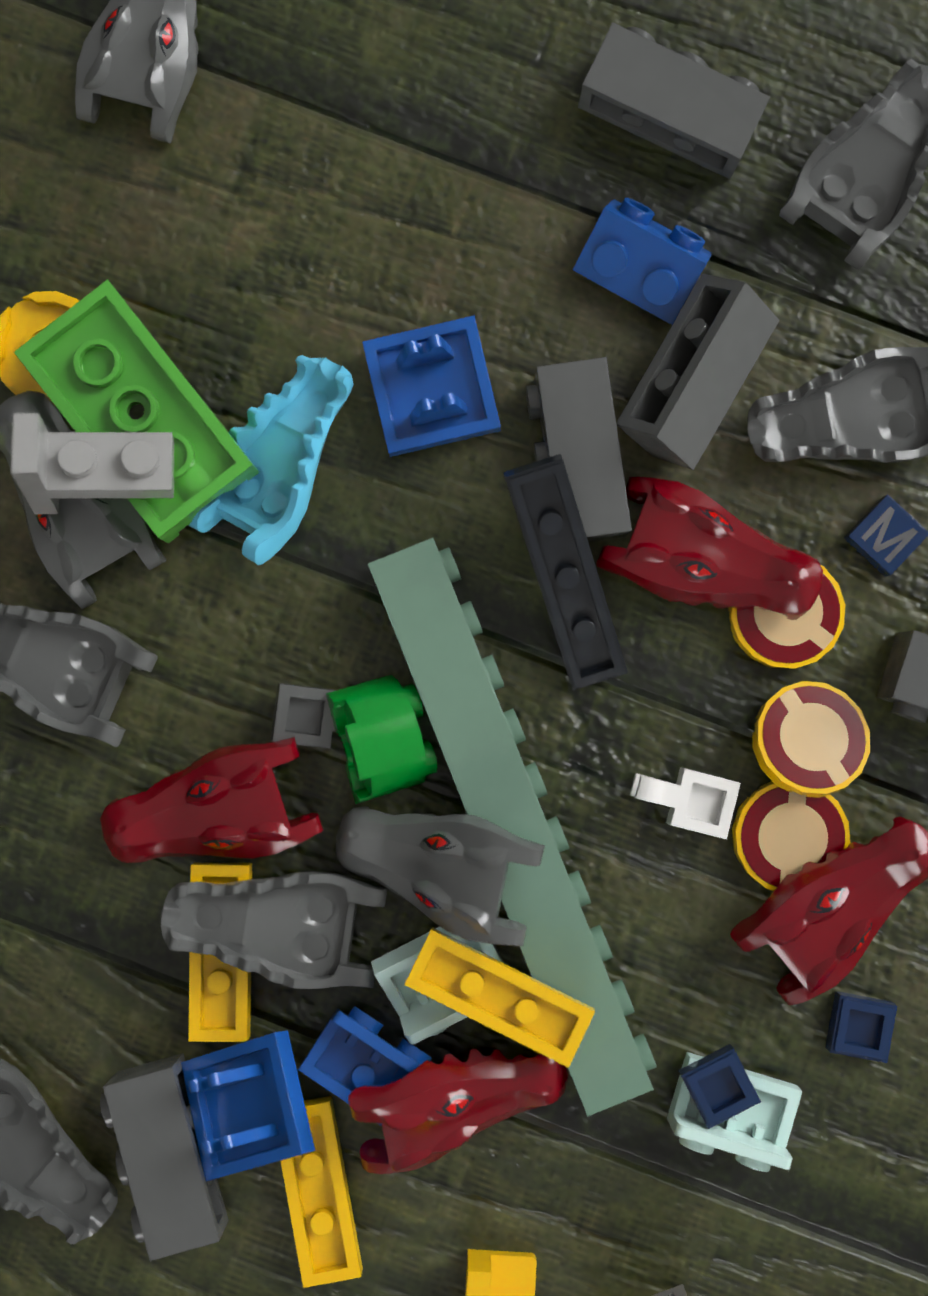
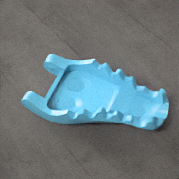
M304 355L298 356L295 360L297 363L296 374L292 380L284 383L281 393L278 395L267 393L260 407H250L248 409V423L246 426L230 429V435L259 470V473L249 481L246 479L234 490L225 492L209 502L195 515L192 522L188 525L201 533H205L224 519L250 533L243 543L242 554L257 565H261L271 559L297 531L308 508L318 463L330 426L350 395L354 385L351 373L343 365L340 366L326 357L309 358Z

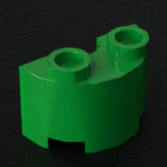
M387 675L326 693L335 731L339 735L346 755L345 768L355 804L424 783L426 775L437 772L435 752L427 739L422 740L417 718L423 716V706L420 695L413 684L401 686L398 679L392 675Z

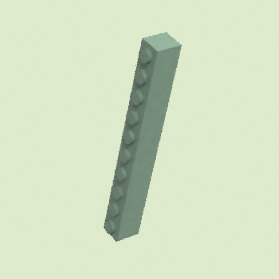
M431 538L368 563L467 815H476L484 818L516 836L545 845L540 866H528L509 862L501 900L509 920L520 922L527 927L524 946H520L532 978L595 1010L593 1018L568 1068L587 1117L654 1090L647 1071L657 1066L644 1034L633 1037L625 1019V1016L635 1013L622 979L611 983L603 964L604 961L613 958L600 925L589 929L581 907L591 903L578 870L567 874L559 854L570 849L557 816L546 820L539 804L538 798L548 795L535 762L524 766L516 744L526 741L520 722L513 708L505 712L502 711L495 690L505 687L492 654L481 658L474 641V636L483 633L471 601L460 605L452 586L453 582L462 578L450 548L438 551L434 538Z

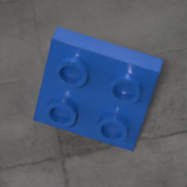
M475 315L362 342L390 457L501 431V424Z
M288 1030L274 1032L181 1062L205 1182L315 1151Z

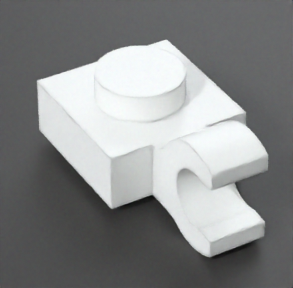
M680 767L676 784L635 773L630 796L670 807L666 823L671 826L727 840L741 783Z

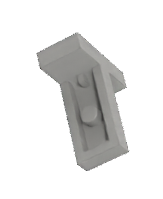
M13 413L11 473L34 514H59V498H174V438L172 432H48L39 413Z

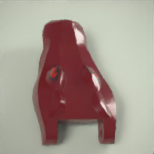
M629 477L626 485L627 498L633 502L644 504L627 549L609 545L603 546L596 562L597 567L623 576L670 602H684L691 606L707 602L720 609L731 607L740 610L757 606L763 610L781 613L789 620H797L811 609L820 593L823 578V569L817 559L802 551L775 542L736 518L716 501L697 489L677 481L652 477Z
M295 737L269 743L233 745L215 749L196 759L187 768L180 769L158 781L147 791L122 799H114L105 807L100 818L105 843L113 857L123 863L145 862L168 856L258 858L282 852L324 830L318 813H309L288 820L273 773V767L293 761L300 756Z
M901 816L892 819L894 822L892 828L880 836L873 837L868 844L863 845L852 842L844 850L829 851L826 861L823 863H805L799 873L786 875L765 903L754 914L740 921L731 930V938L744 952H750L769 944L792 973L785 975L776 987L777 992L787 1005L806 1002L835 987L854 969L879 929L902 899L912 889L928 879V831L923 826Z
M472 1049L466 1062L459 1061L452 1054H446L441 1064H435L426 1060L408 1075L384 1086L358 1087L348 1096L353 1118L359 1122L382 1124L384 1140L373 1138L362 1144L360 1148L361 1165L369 1173L392 1174L416 1170L430 1164L448 1152L460 1148L473 1135L523 1111L547 1106L558 1101L566 1090L568 1081L567 1067L542 1054L531 1058L517 1055L513 1060H508L499 1050H494L491 1056H483L477 1049Z

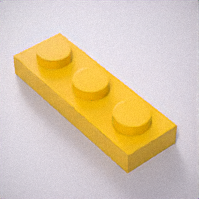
M195 862L191 865L190 882L226 884L252 879V863ZM190 952L188 1042L248 1041L251 1028V972H246L223 963L213 955Z
M434 928L430 930L404 984L568 1068L595 1013L594 1008Z
M332 1096L304 1101L315 1151L281 1160L303 1288L360 1278L363 1270Z

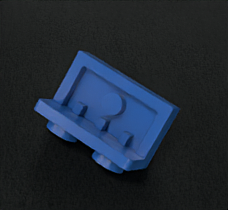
M624 198L622 203L613 199L604 207L573 271L673 325L712 253L703 248L705 240L695 232L675 225L673 230H670L652 220L655 213L644 204L631 198Z
M354 1006L348 1015L338 1008L335 1010L298 1067V1071L349 1104L348 1096L354 1089L361 1086H384L408 1075L424 1061H431L432 1057L405 1039H402L396 1048L377 1035L383 1024Z

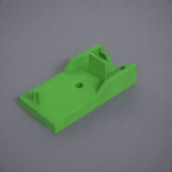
M108 279L14 351L15 355L75 432H172L174 438V498H127L155 535L167 543H170L179 536L178 532L189 525L195 515L209 502L225 492L234 490L246 479L249 481L259 473V470ZM136 404L143 405V416L139 419H132L130 417V409Z

